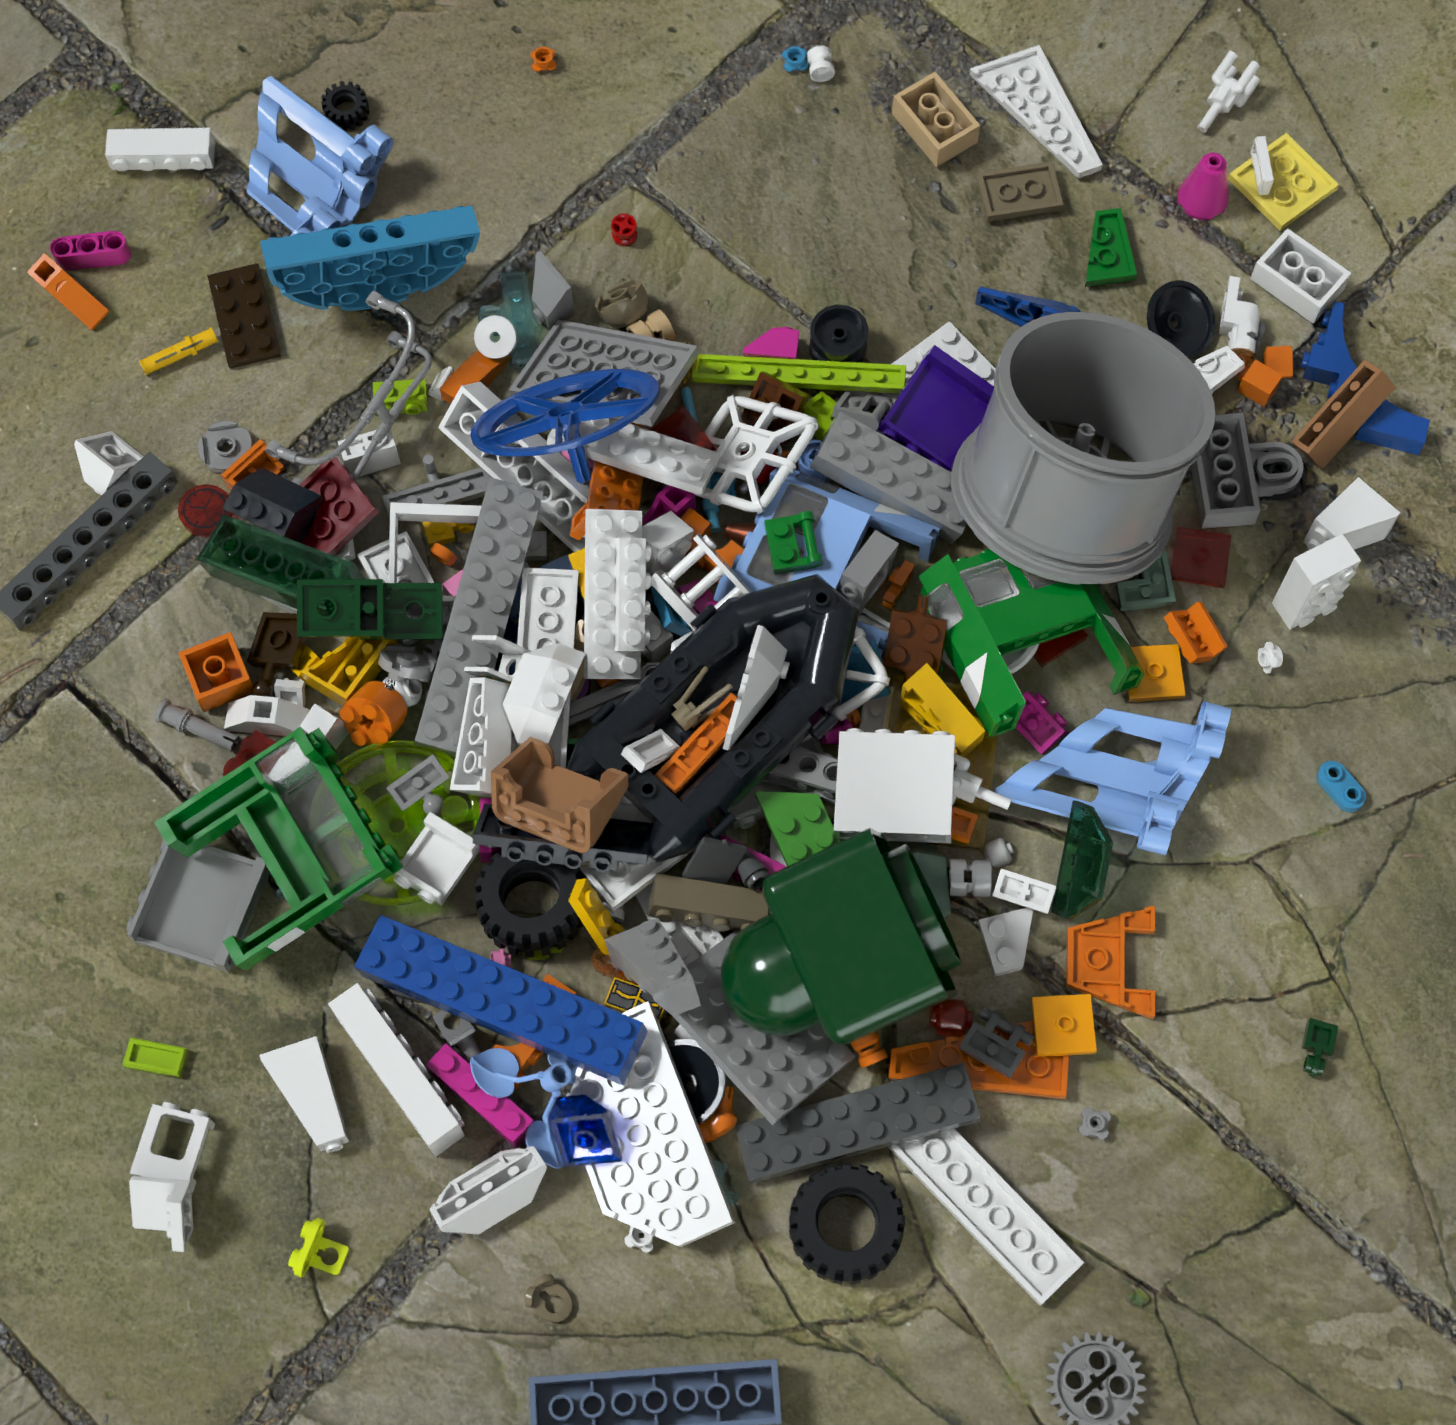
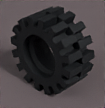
M340 81V86L338 87L335 83L332 84V90L327 88L325 90L326 95H322L321 105L324 116L339 127L341 126L344 131H347V127H351V130H356L355 125L357 124L361 127L363 125L362 120L367 121V114L370 113L364 89H361L358 84L353 86V82L348 81V85H345L344 81ZM350 101L355 103V106L347 111L336 109L342 102Z

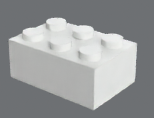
M1287 228L1256 262L1250 279L1314 324L1343 292L1351 272Z

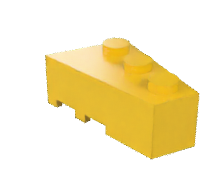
M347 637L343 644L332 652L328 651L325 653L321 660L310 668L307 666L301 671V674L308 686L344 706L365 683L374 681L382 670L378 663L381 649L385 651L386 646L398 644V641L358 640L356 637Z
M928 663L903 684L899 705L929 734L936 731H945L950 735H955V754L966 757L983 741L985 730L982 722L977 717L972 716Z

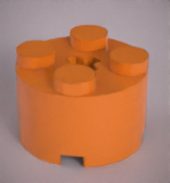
M370 681L365 683L340 710V717L345 721L344 727L351 735L352 742L358 746L377 747L384 745L399 730L407 717L408 711L403 697L395 689L391 691L384 687L386 684L383 682Z

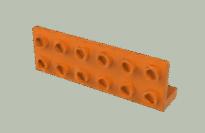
M632 422L630 423V424H633V425H636V426H639V427L648 429V428L644 427L642 424H637V423H632ZM594 460L588 500L573 516L570 536L580 541L585 535L586 509L639 511L643 476Z

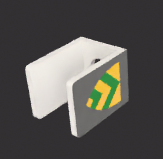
M473 635V641L502 653L503 656L499 671L488 667H464V672L478 678L485 677L511 684L515 673L509 675L510 665L514 661H517L519 665L523 653L530 652V650L496 635Z

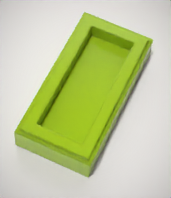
M130 1037L122 1066L128 1069L181 1079L189 1050L183 1047Z

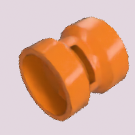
M878 1032L850 1043L853 1050L858 1052V1062L861 1069L888 1057L886 1050L879 1044L880 1037ZM875 1044V1047L862 1052L861 1049Z

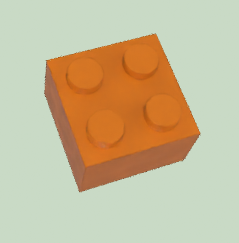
M231 632L178 652L197 702L203 712L252 693V680Z

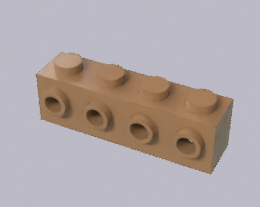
M1364 359L1291 441L1292 444L1306 459L1323 469L1396 387L1381 369Z

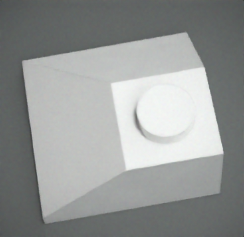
M113 431L76 439L74 443L84 482L91 486L99 495H103L144 457Z

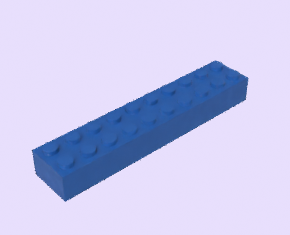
M382 915L379 916L354 966L364 978L620 1085H624L648 1033L644 1023Z

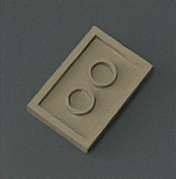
M1052 161L980 172L976 175L987 222L1063 210L1064 204Z

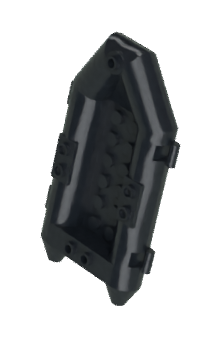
M819 574L729 598L718 609L709 604L690 622L695 631L617 705L608 700L589 718L594 727L575 744L567 769L595 780H600L602 773L609 768L628 773V788L624 797L650 822L654 823L649 836V857L655 863L687 854L707 833L713 839L718 840L737 821L730 811L809 734L819 741L839 722L832 712L841 703L859 610ZM757 626H764L787 649L785 662L790 664L786 678L779 679L775 692L729 750H725L722 747L677 797L654 776L669 759L640 773L621 755L624 747L660 729L680 747L688 740L703 722L694 729L690 727L685 731L672 716V713L677 710L673 704L683 696L703 667H708V671L686 701V705L691 701L697 708L727 684H732V688L704 709L701 714L719 706L730 693L737 697ZM823 717H826L815 729H813L814 725H816ZM722 815L725 816L712 829L710 828Z

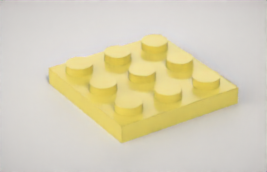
M1287 133L1267 146L1274 179L1269 195L1258 194L1252 158L1229 173L1228 180L1279 231L1331 195L1339 186Z

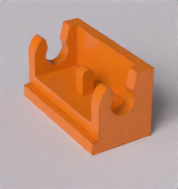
M261 439L221 474L226 487L230 491L235 483L261 467L277 475L285 470L284 465L279 459L273 458L266 453L265 448L267 445Z

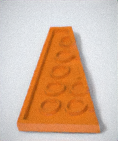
M1033 1020L1019 1023L1026 1027L1025 1031L1034 1035ZM997 1027L993 1031V1033L1007 1041L1011 1036ZM967 1034L891 1049L888 1081H898L964 1062L972 1090L1056 1099L1066 1098L1069 1055L1037 1057L1035 1037L1030 1046L1018 1041L1016 1046L1026 1051L1011 1079L959 1050Z

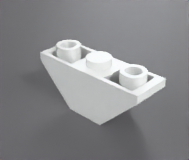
M250 695L228 703L224 730L287 736L299 728L310 709L279 697Z

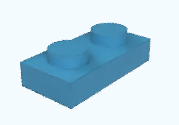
M652 586L651 591L654 597V604L658 609L662 627L666 631L680 636L690 632V626Z

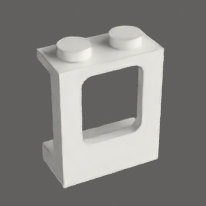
M163 1102L162 1106L152 1104L130 1174L139 1177L190 1180L191 1193H193L197 1182L193 1177L208 1130L214 1129L215 1123L208 1118L209 1114L197 1109H191L190 1113L180 1111V1106L168 1102ZM162 1117L194 1125L185 1156L181 1160L152 1153V1146Z

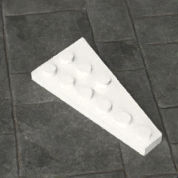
M1040 45L970 68L969 75L1078 179L1102 170L1103 164Z

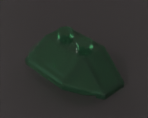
M1076 800L1072 801L1051 909L1052 913L1072 920L1103 899L1114 843L1094 807Z

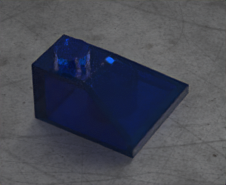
M585 1094L557 1097L549 1121L564 1167L621 1162L622 1154L608 1109Z

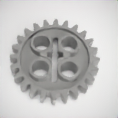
M1085 1332L1083 1334V1342H1080L1076 1336H1073L1071 1338L1072 1347L1063 1342L1061 1348L1064 1354L1056 1351L1052 1354L1058 1363L1047 1364V1368L1054 1372L1053 1375L1044 1377V1380L1053 1383V1386L1046 1389L1045 1393L1054 1394L1055 1396L1049 1403V1406L1059 1405L1060 1409L1056 1417L1066 1414L1068 1418L1065 1425H1070L1074 1421L1077 1425H1119L1118 1421L1124 1425L1130 1424L1126 1414L1138 1415V1411L1133 1405H1142L1144 1403V1400L1138 1397L1137 1393L1146 1391V1387L1138 1385V1381L1145 1378V1374L1136 1373L1135 1371L1141 1365V1362L1132 1363L1130 1361L1134 1351L1124 1353L1122 1350L1125 1342L1123 1341L1114 1346L1112 1335L1105 1342L1102 1341L1101 1332L1096 1333L1094 1340H1091L1088 1332ZM1091 1354H1098L1103 1358L1104 1366L1102 1369L1097 1370L1090 1365L1089 1357ZM1112 1365L1116 1366V1371L1099 1384L1100 1390L1095 1388L1079 1402L1074 1401V1397L1092 1382L1091 1379L1098 1378ZM1068 1373H1074L1079 1376L1081 1380L1079 1389H1072L1067 1385L1066 1375ZM1116 1378L1123 1382V1394L1117 1395L1111 1391L1109 1386L1111 1379ZM1088 1398H1095L1100 1402L1101 1411L1099 1414L1094 1415L1087 1410L1086 1402Z

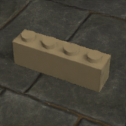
M656 873L651 884L648 917L659 918L661 922L679 921L692 927L703 925L713 927L717 931H735L737 929L741 931L752 922L768 915V906L763 897L762 890L752 891L749 888Z

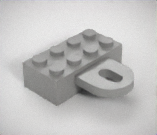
M1243 413L1215 415L1213 431L1202 454L1191 465L1201 529L1255 524L1261 511L1258 497L1292 491L1298 485L1303 474V461L1299 453L1293 447L1281 442L1249 444ZM1256 459V473L1259 477L1260 485L1255 480L1253 465ZM1275 462H1284L1290 467V471L1269 474L1264 471L1263 466Z

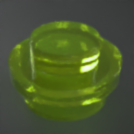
M450 796L443 801L440 813L446 822L458 824L467 818L469 806L464 798Z

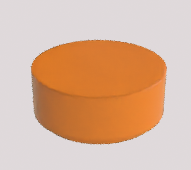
M434 543L429 550L436 560L446 566H453L457 560V556L441 544Z

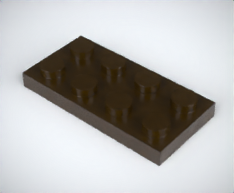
M256 263L207 275L229 369L281 357L259 264Z

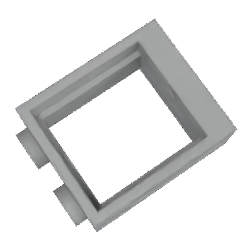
M877 530L873 532L842 573L837 590L859 610V615L890 575L899 546L898 542Z

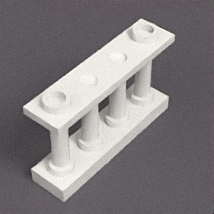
M700 533L693 538L698 546L668 573L664 572L663 574L657 570L651 576V585L693 631L695 629L691 626L690 622L699 615L692 608L695 605L694 601L724 574L736 587L714 606L716 609L729 598L752 592L714 550L717 547L714 541L707 534L702 537ZM704 554H707L717 566L688 593L683 592L680 595L673 587L676 585L675 581Z

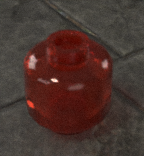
M950 998L931 1007L929 1026L934 1027L935 1033L939 1036L960 1038L964 1035L966 1028L970 1029L972 1026L973 1011H968L967 1003L964 1000Z

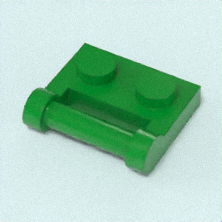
M803 511L798 515L764 520L774 575L817 568L823 565L822 554L818 552L813 528L815 519L812 511ZM801 526L808 554L807 557L800 558L794 530L795 527Z

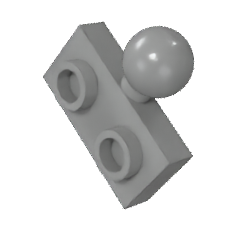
M432 754L385 789L401 811H404L422 798L424 801V812L427 815L431 812L439 817L444 813L446 803L441 796L433 795L431 791L450 777Z

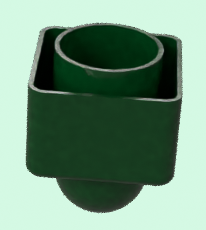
M868 828L768 875L763 882L762 892L771 914L747 925L732 939L725 951L720 974L722 991L728 1006L740 1021L750 1028L768 1035L786 1036L803 1032L821 1024L826 1035L833 1042L845 1045L958 995L948 971L961 966L962 960L940 907L909 847L905 844L892 850L883 834Z

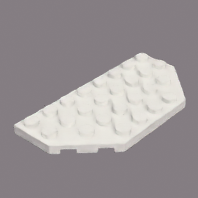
M647 1001L621 1013L643 1022L648 1031L624 1085L578 1067L575 1073L576 1084H573L570 1093L567 1092L563 1105L602 1213L682 1247L734 1224L735 1220L652 1003Z

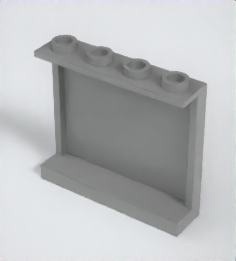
M163 840L160 847V858L150 869L149 884L139 895L137 912L128 921L126 928L128 937L134 943L230 973L234 961L223 941L232 935L241 940L244 939L269 878V869L260 857H256L253 860L208 845L187 858L167 846Z

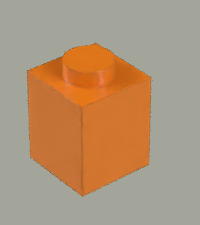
M1255 359L1250 368L1245 366L1238 376L1237 380L1240 381L1237 392L1265 407L1277 390L1283 375Z

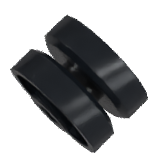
M836 304L819 311L811 322L809 351L812 360L862 363L866 357L869 330L865 317L858 310L847 305Z

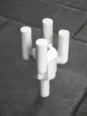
M1233 51L1227 53L1212 76V81L1216 86L1207 98V103L1211 107L1198 125L1199 131L1206 133L1219 113H1229L1234 104L1237 107L1244 106L1260 82V79L1254 75L1260 67L1257 62L1251 61L1237 81L1234 76L1238 70L1232 66L1237 58V54Z
M954 754V766H956L953 777L952 805L956 797L973 803L975 798L978 797L1008 810L1012 799L981 787L983 779L967 772L970 767V761L965 757Z

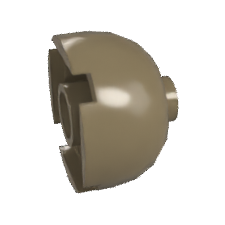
M634 280L620 283L608 290V297L603 300L602 296H600L594 303L603 321L615 328H625L641 320L649 307L648 296L640 280H638L637 284Z

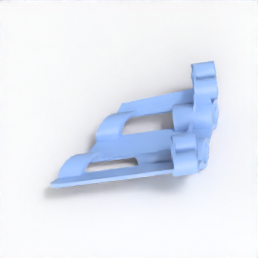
M1203 701L1196 725L1105 708L1096 717L1084 722L1062 740L1058 747L1046 756L1020 768L1005 783L995 788L994 792L1012 799L1011 802L1137 836L1138 849L1166 856L1172 830L1212 757L1219 759L1232 709ZM1114 730L1161 743L1158 759L1151 762H1138L1092 748L1099 740ZM1052 774L1097 785L1099 791L1095 800L1087 802L1037 787Z

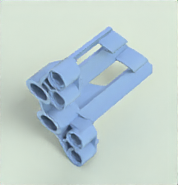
M269 76L263 80V91L258 102L259 134L257 148H254L251 152L247 193L292 231L291 236L296 233L316 232L325 228L346 227L353 222L360 209L366 208L372 201L377 188L376 177L393 147L394 140L374 124L353 138L273 76ZM279 112H282L310 134L316 150L315 158L312 161H308L278 138L277 122ZM271 171L305 198L306 201L298 212L269 191Z

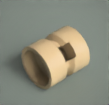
M659 309L647 315L645 322L638 320L626 328L627 333L670 341L676 339L669 319Z

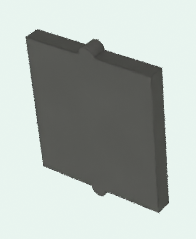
M703 837L683 870L682 876L684 878L726 885L747 848L744 845L730 843L727 839L721 841Z

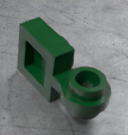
M1312 1018L1308 1019L1302 1049L1313 1051V1055L1307 1054L1303 1065V1071L1307 1072L1308 1076L1314 1078L1316 1075L1322 1076L1326 1059L1321 1058V1054L1331 1056L1334 1053L1338 1032L1337 1025Z

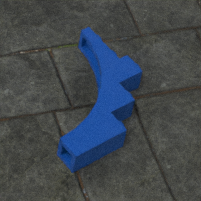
M1336 301L1333 302L1330 311L1325 310L1321 325L1325 326L1324 333L1320 332L1317 344L1313 343L1309 353L1304 352L1300 366L1305 368L1302 379L1329 385L1326 397L1329 399L1357 368L1350 357L1344 339L1342 322L1344 303ZM1385 399L1357 430L1355 440L1419 455L1426 441L1430 420L1411 414Z

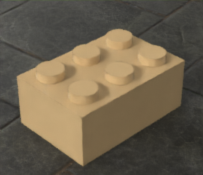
M936 72L894 95L893 116L936 167L978 143L980 124Z

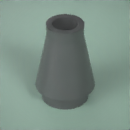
M746 850L737 865V869L744 886L754 891L763 886V882L768 876V869Z

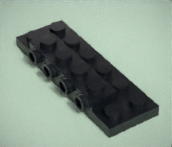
M484 803L473 832V844L485 847H502L501 857L508 858L512 862L530 860L537 861V863L544 866L555 863L566 865L571 869L588 867L595 868L598 872L617 871L619 862H627L632 865H647L650 848L649 836L654 823L610 818L597 842L587 852L580 853L500 821L493 812L492 804Z

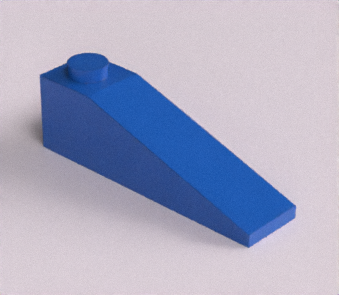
M979 287L975 302L976 305L1019 327L1046 315L1081 312L1077 307L1069 306L1063 302Z

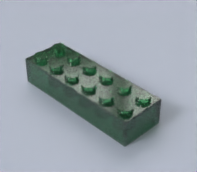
M223 515L196 558V561L210 576L297 609V580L366 579L355 564L227 515ZM331 601L321 602L318 607L320 615H331L334 611V604Z

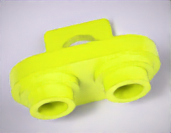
M317 1217L312 1221L306 1220L300 1237L305 1239V1243L300 1250L294 1249L288 1266L293 1268L294 1275L303 1278L310 1266L336 1276L340 1274L349 1252V1247L322 1237L326 1220ZM328 1248L336 1249L339 1254L337 1262L333 1265L324 1264L322 1258L317 1256L319 1249L323 1251Z

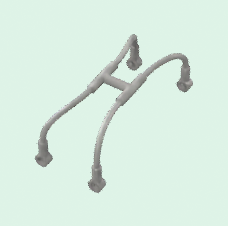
M371 291L365 300L373 309L379 310L381 308L394 314H401L408 324V336L406 339L400 333L392 331L386 339V342L395 349L403 348L404 350L388 379L384 380L361 415L360 422L346 440L332 452L318 458L302 457L299 453L283 447L275 440L269 442L265 448L266 453L276 459L280 457L293 463L298 462L305 465H318L328 462L341 454L355 440L364 426L370 423L377 412L382 422L372 436L370 445L353 473L356 480L359 478L374 449L383 441L404 409L405 402L427 375L432 365L431 354L421 347L419 343L414 342L415 324L411 314L396 302L385 299L375 291ZM410 351L422 354L425 357L424 367L401 398L396 400L390 411H388L384 400L394 387V381L402 370ZM294 477L292 482L300 485L303 480Z

